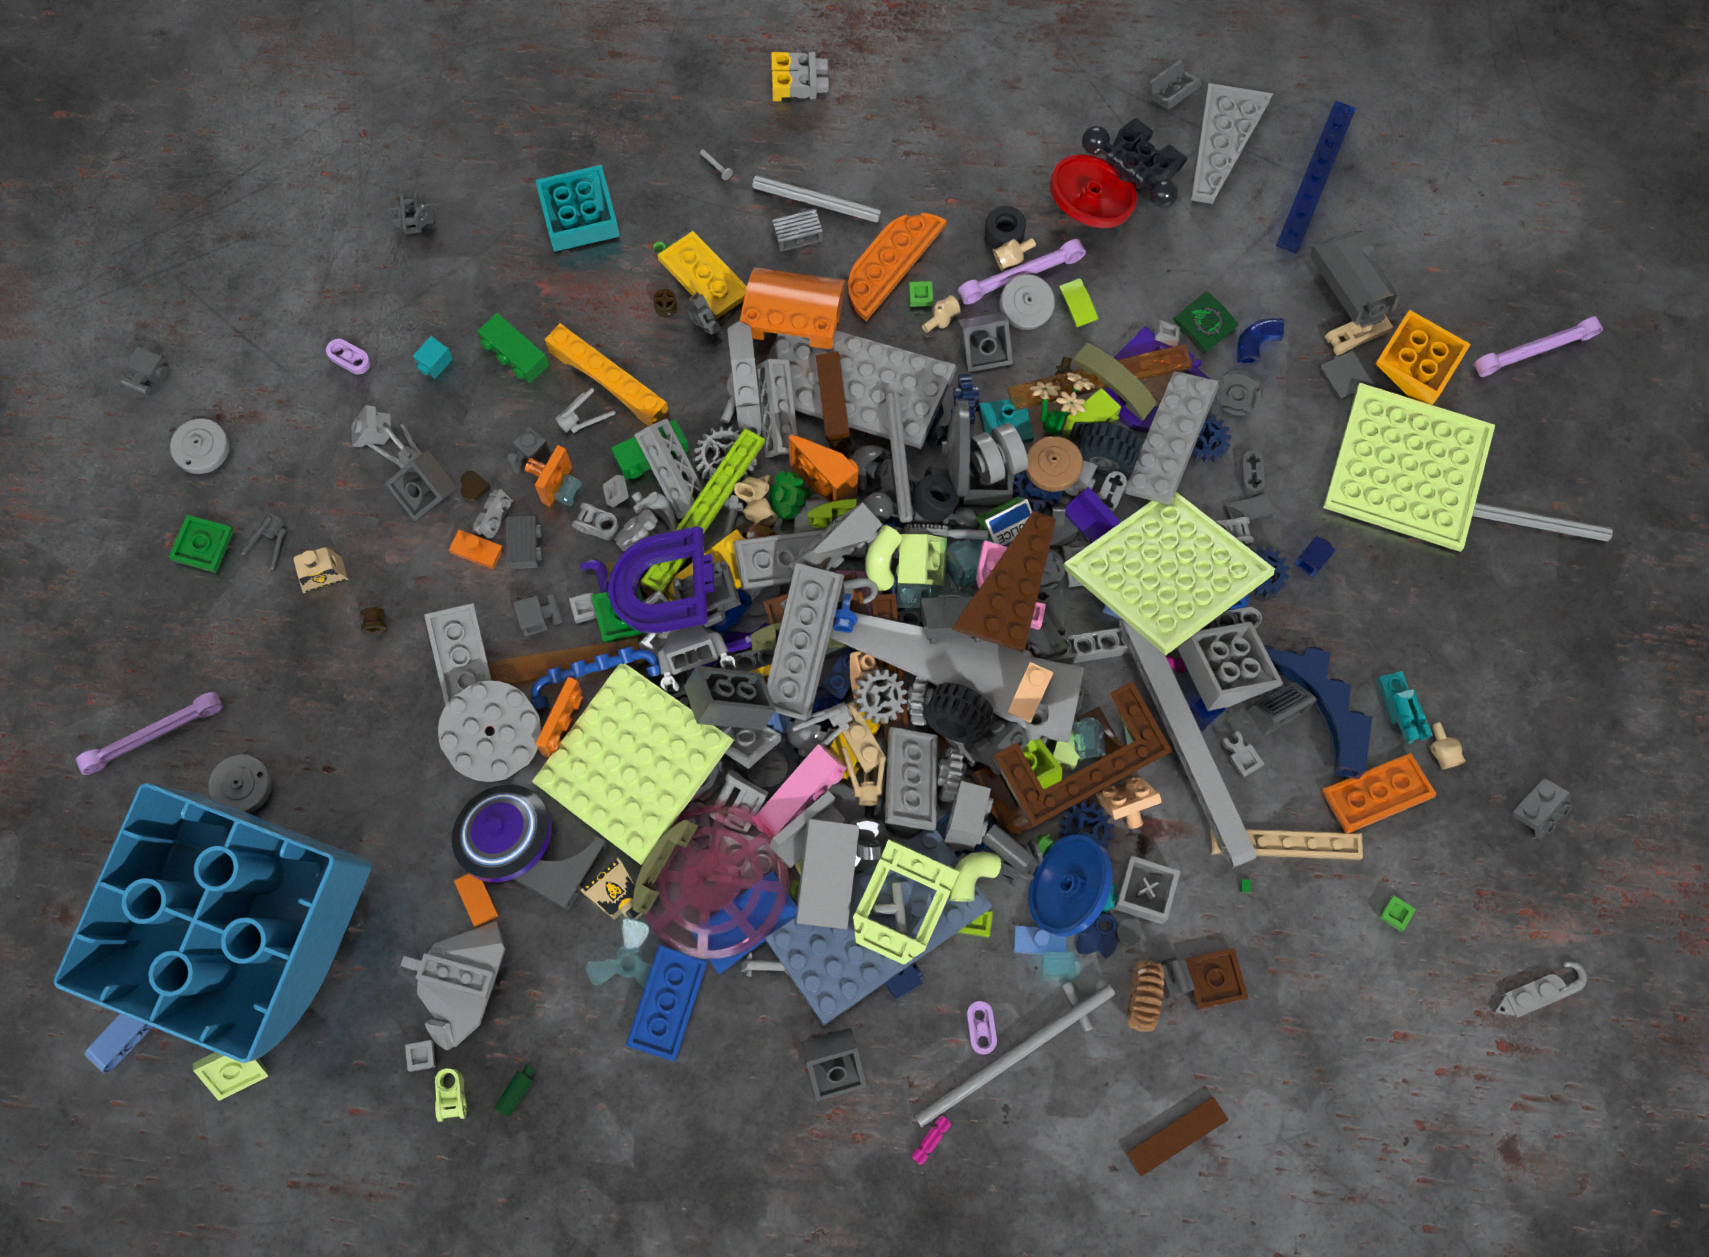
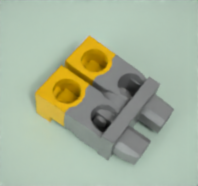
M771 52L773 101H781L782 97H810V99H816L817 93L828 92V77L816 76V74L828 73L827 59L816 58L815 52H809V55L806 53Z

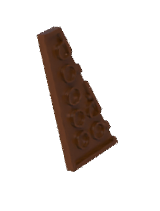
M1035 511L1032 512L951 630L1019 652L1025 650L1056 518Z

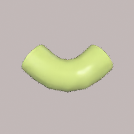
M887 525L881 527L878 531V536L871 542L865 563L867 578L876 583L879 592L890 589L894 583V576L890 570V560L893 552L903 540L902 536L895 529Z
M983 851L970 853L961 859L954 868L959 871V874L949 894V900L957 902L974 901L977 879L979 877L995 878L999 874L1001 869L999 855Z

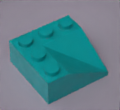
M602 165L535 180L554 252L620 237Z

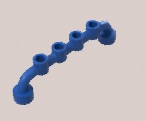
M632 646L619 649V655L609 657L608 653L594 656L595 662L586 664L585 659L570 663L571 669L562 671L561 666L547 670L548 675L535 681L531 690L532 700L529 701L535 710L549 706L547 695H541V690L544 686L565 681L568 677L584 676L639 659L649 661L650 666L646 667L648 677L661 674L659 660L650 650L638 649L633 651Z

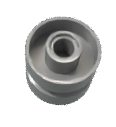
M1008 422L993 428L992 437L987 432H983L970 438V452L973 463L987 485L1004 479L1005 471L1012 476L1028 469L1025 447L1017 430L1011 423Z

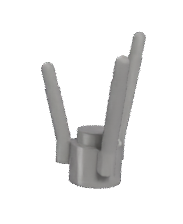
M590 388L586 393L582 392L562 413L555 417V420L565 433L569 430L575 433L581 428L615 415L616 412L613 410L577 424L576 422L579 421V418L574 411L594 392V389Z
M403 423L400 424V427L411 448L409 446L405 447L388 427L385 428V432L400 448L398 453L399 459L375 444H368L369 447L397 464L401 469L422 454Z
M845 702L811 714L810 720L793 726L792 730L797 731L829 718L833 726L839 725V727L819 744L826 747L842 731L850 728L848 722L852 721L853 718Z

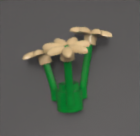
M1067 373L1069 376L1067 379L1075 382L1073 385L1074 389L1070 396L1062 391V398L1056 399L1058 403L1063 404L1061 411L1051 410L1050 413H1047V399L1050 395L1057 396V391L1060 390V387L1053 386L1052 382H1048L1046 385L1038 382L1037 386L1030 387V390L1034 391L1033 396L1040 395V398H1042L1040 421L1044 422L1043 429L1046 432L1054 435L1059 434L1069 412L1073 416L1077 415V410L1082 413L1085 412V408L1082 406L1085 400L1076 399V395L1083 387L1088 390L1095 388V385L1088 378H1082L1080 374Z

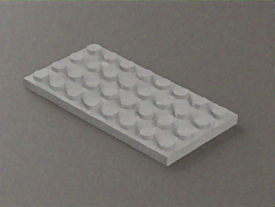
M837 330L833 350L810 347L809 338L785 334L777 335L766 360L789 359L795 411L823 419L816 355L839 351L849 427L890 439L886 395L895 392L898 393L900 399L904 444L922 448L957 370L955 364Z

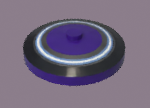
M505 784L486 789L464 806L455 821L452 831V848L455 858L470 875L482 881L504 882L517 878L529 871L545 853L552 833L550 813L539 796L523 786Z

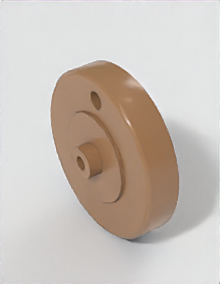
M1059 436L1042 438L1035 442L1027 452V476L1040 489L1052 492L1065 490L1074 485L1082 473V454L1079 448L1066 438Z

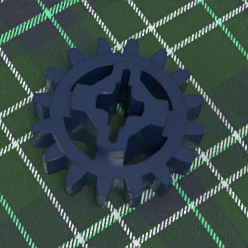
M959 374L958 387L953 388L954 406L957 399L968 400L970 425L975 424V412L980 411L979 389L977 386H973L970 374Z
M1213 415L1211 419L1207 416L1191 454L1195 456L1194 462L1201 458L1203 463L1206 464L1210 458L1214 463L1218 457L1223 458L1226 453L1225 451H1228L1230 447L1228 442H1230L1232 436L1227 435L1230 428L1222 427L1223 419L1218 422L1215 421L1216 415ZM1219 445L1216 449L1211 450L1212 447Z
M1026 470L1020 472V474H1015L1014 481H1012V498L1019 496L1027 499L1032 512H1036V509H1039L1044 514L1046 507L1052 510L1054 504H1059L1063 490L1052 492L1050 495V491L1040 489L1030 481ZM1023 483L1025 484V486H1024V489H1025V490H1022V487H1021Z
M1261 545L1257 547L1256 552L1250 548V550L1275 568L1274 575L1254 589L1255 597L1263 593L1264 597L1268 598L1270 591L1273 595H1277L1279 589L1282 590L1285 587V582L1290 577V575L1286 574L1290 566L1283 565L1286 557L1279 558L1280 551L1277 550L1275 553H1272L1270 546H1268L1266 551H1263ZM1278 576L1277 581L1271 584L1272 578Z
M1082 802L1080 809L1073 805L1071 807L1072 813L1065 811L1063 816L1067 820L1060 821L1059 825L1064 827V829L1059 831V835L1065 837L1075 834L1085 835L1096 840L1107 849L1110 845L1107 840H1112L1114 837L1108 831L1114 828V824L1107 823L1111 816H1103V807L1096 810L1095 803L1092 802L1088 808L1085 802ZM1086 814L1094 816L1095 819L1087 817ZM1074 819L1076 827L1075 830L1070 832V824ZM1083 826L1085 828L1094 826L1090 833L1087 831L1079 833ZM1102 827L1103 833L1099 841L1097 831Z

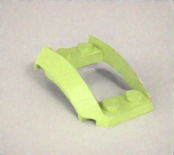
M888 840L853 916L856 943L903 965L925 951L959 871L905 847L901 843ZM890 869L937 890L916 939L868 918Z

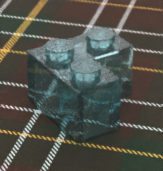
M989 538L987 540L975 539L972 542L969 539L963 542L958 540L948 547L946 569L958 590L977 581V566L982 544L984 541L991 542Z

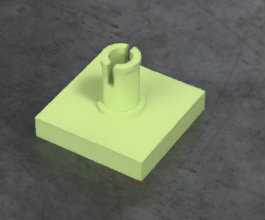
M214 1052L192 1063L193 1071L218 1101L268 1077L267 1068L259 1058L247 1063H241Z

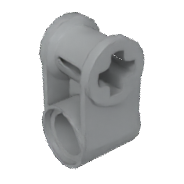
M582 503L577 520L572 522V526L585 534H591L607 541L615 540L620 531L616 517L612 513L598 509L590 504ZM606 524H613L610 529H603Z
M1248 517L1215 521L1245 546L1254 542V538L1250 535L1248 524L1250 520Z

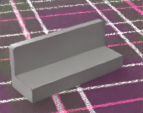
M829 791L772 838L769 847L789 868H792L803 858L808 819L844 823L845 818L832 805L835 797Z

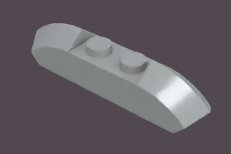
M738 321L727 329L738 428L742 431L746 428L757 435H761L762 423L751 326Z

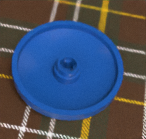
M1075 834L1058 840L1046 850L1042 856L1043 863L1036 867L1033 874L1034 878L1030 881L1028 901L1034 921L1044 931L1061 937L1072 936L1082 932L1098 918L1107 903L1113 881L1111 859L1104 846L1090 837Z

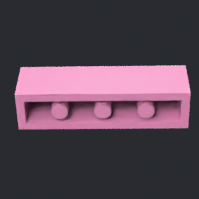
M818 744L752 820L772 840L773 837L823 796L833 784L838 783L842 779L843 772L847 767L827 747Z

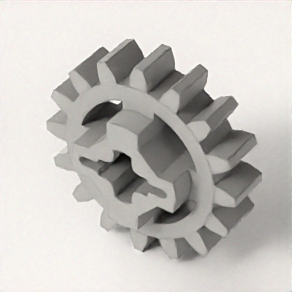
M872 670V675L870 673L863 674L865 681L857 680L856 683L860 686V689L853 690V693L858 695V698L854 699L853 703H859L860 705L856 710L857 713L865 712L863 719L869 720L872 717V723H879V721L881 723H888L889 719L896 720L895 712L903 713L904 710L900 705L907 703V700L902 699V695L906 694L907 690H901L900 688L904 682L895 681L897 674L889 675L888 670H882L881 673L879 670ZM876 680H883L878 686L872 684ZM882 707L888 709L884 713H877Z
M916 676L915 683H912V686H909L907 711H910V715H912V724L924 726L927 723L924 711L937 686Z
M949 747L946 750V755L937 763V786H939L937 794H939L938 799L941 801L952 802L955 794H957L960 782L964 781L966 763H962L963 750L959 748Z

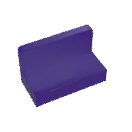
M1089 487L1079 492L1065 507V516L1091 544L1121 522Z

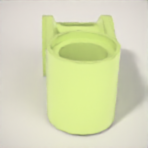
M443 1069L435 1077V1111L437 1121L441 1122L444 1118L451 1117L465 1119L467 1104L463 1075L456 1069ZM449 1073L455 1077V1084L451 1088H447L444 1085V1078ZM456 1106L455 1109H446L447 1107Z

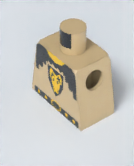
M328 547L305 551L303 554L293 557L303 593L348 580L343 558Z
M619 858L581 889L589 900L614 920L623 913L629 922L633 923L642 915V913L633 910L635 884Z

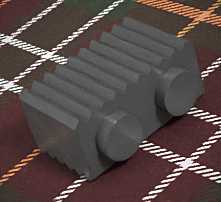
M803 208L795 214L788 215L784 213L772 219V229L780 252L823 241V230L816 209Z
M535 516L506 518V563L509 569L539 568V560H543L542 546H538V540L543 536L542 524H538Z

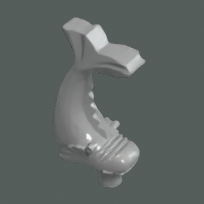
M640 492L632 495L636 503L633 507L635 514L650 509L652 513L658 514L665 521V524L669 527V532L676 530L677 525L673 508L664 495L657 492H652L646 498Z

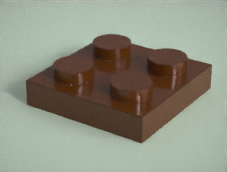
M1235 948L1185 958L1195 988L1192 991L1197 1011L1249 999Z

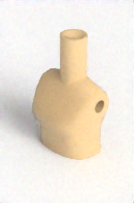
M1033 238L1021 244L1013 239L993 249L994 257L1001 271L1021 264L1024 261L1023 252L1035 247L1036 243Z
M950 295L946 299L936 302L934 317L922 325V329L926 333L936 326L939 328L947 327L954 317L960 315V306L956 298Z
M768 474L760 478L745 477L742 482L735 484V494L740 499L746 501L760 500L769 491L772 477Z
M765 497L760 500H744L747 506L743 510V514L752 524L759 523L769 527L777 520V514L772 511Z
M1441 722L1431 725L1437 740L1431 744L1430 749L1438 760L1441 770L1465 763L1459 740L1455 737H1446Z

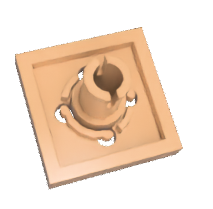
M1142 777L1130 778L1124 784L1104 788L1102 792L1096 793L1098 803L1115 820L1125 816L1127 827L1131 829L1143 825L1140 810L1162 803L1160 794Z

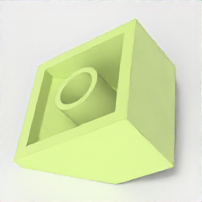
M900 534L903 540L897 547L899 553V564L896 569L898 583L945 586L947 538L928 534Z

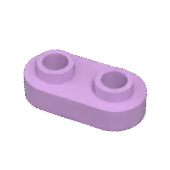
M334 339L326 347V353L332 362L354 374H363L370 368L371 361L367 353L343 339ZM343 351V354L337 355L338 352ZM358 362H362L361 365L356 366Z
M977 1001L970 1005L966 1014L969 1038L972 1049L980 1055H986L991 1053L997 1045L994 1016L989 1004ZM976 1011L983 1012L984 1018L982 1020L975 1018ZM980 1037H985L988 1040L987 1046L979 1044L978 1040Z

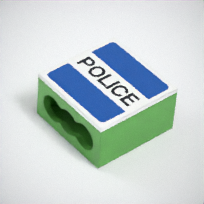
M1017 496L978 516L977 520L982 530H988V539L986 541L1009 547L1032 514V510L1027 499Z

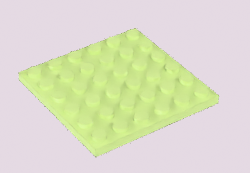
M1359 383L1323 508L1461 552L1465 546L1495 425Z
M1177 492L1171 506L1155 501L1149 502L1064 563V568L1070 575L1165 656L1273 576L1275 570L1270 564Z
M621 663L616 667L561 741L558 750L552 753L532 782L639 864L643 865L652 848L668 832L734 740L714 725L697 724L691 709L627 664Z

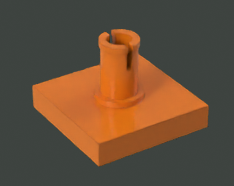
M559 445L556 446L546 465L534 460V458H530L528 462L531 464L526 463L525 472L539 477L535 483V488L541 502L547 506L552 505L573 468L566 448Z

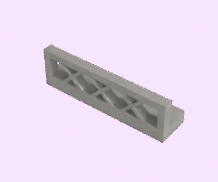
M767 359L756 365L755 368L762 433L765 439V458H772L779 454H789L788 437L792 434L797 436L789 359Z
M664 419L634 434L679 520L685 517L695 502L692 496L693 492L699 496L703 487L668 419ZM659 427L663 428L667 435L666 439L661 436L658 430ZM671 450L675 451L677 460L673 459L670 453ZM682 471L687 474L688 482L681 475Z

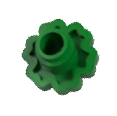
M781 471L775 476V484L770 487L769 501L772 503L771 509L777 514V518L793 519L799 514V507H805V500L807 498L810 499L812 495L811 491L802 485L803 480L798 473Z

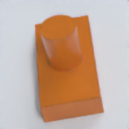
M460 529L449 548L451 554L493 570L504 550L502 545Z

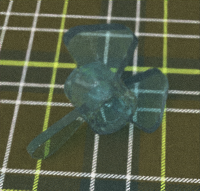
M626 917L621 924L624 946L619 949L616 959L589 961L586 964L585 970L590 981L595 985L603 984L617 972L627 978L635 976L643 991L651 964L642 962L640 947L649 934V926L643 921ZM625 957H632L635 959L636 963L633 965H626L623 963L622 959Z

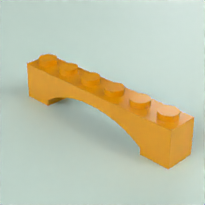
M561 323L545 338L549 353L565 365L569 364L593 378L624 403L636 415V418L647 426L660 422L669 415L666 401Z

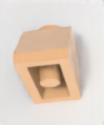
M1030 662L1007 713L1031 723L1053 672Z

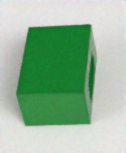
M1241 879V893H1250L1251 879Z

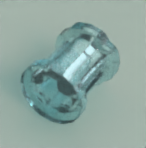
M565 474L561 487L553 495L554 498L565 505L572 506L577 490L583 486L582 482L571 475Z

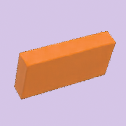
M470 874L454 880L474 927H478L499 916L484 881Z

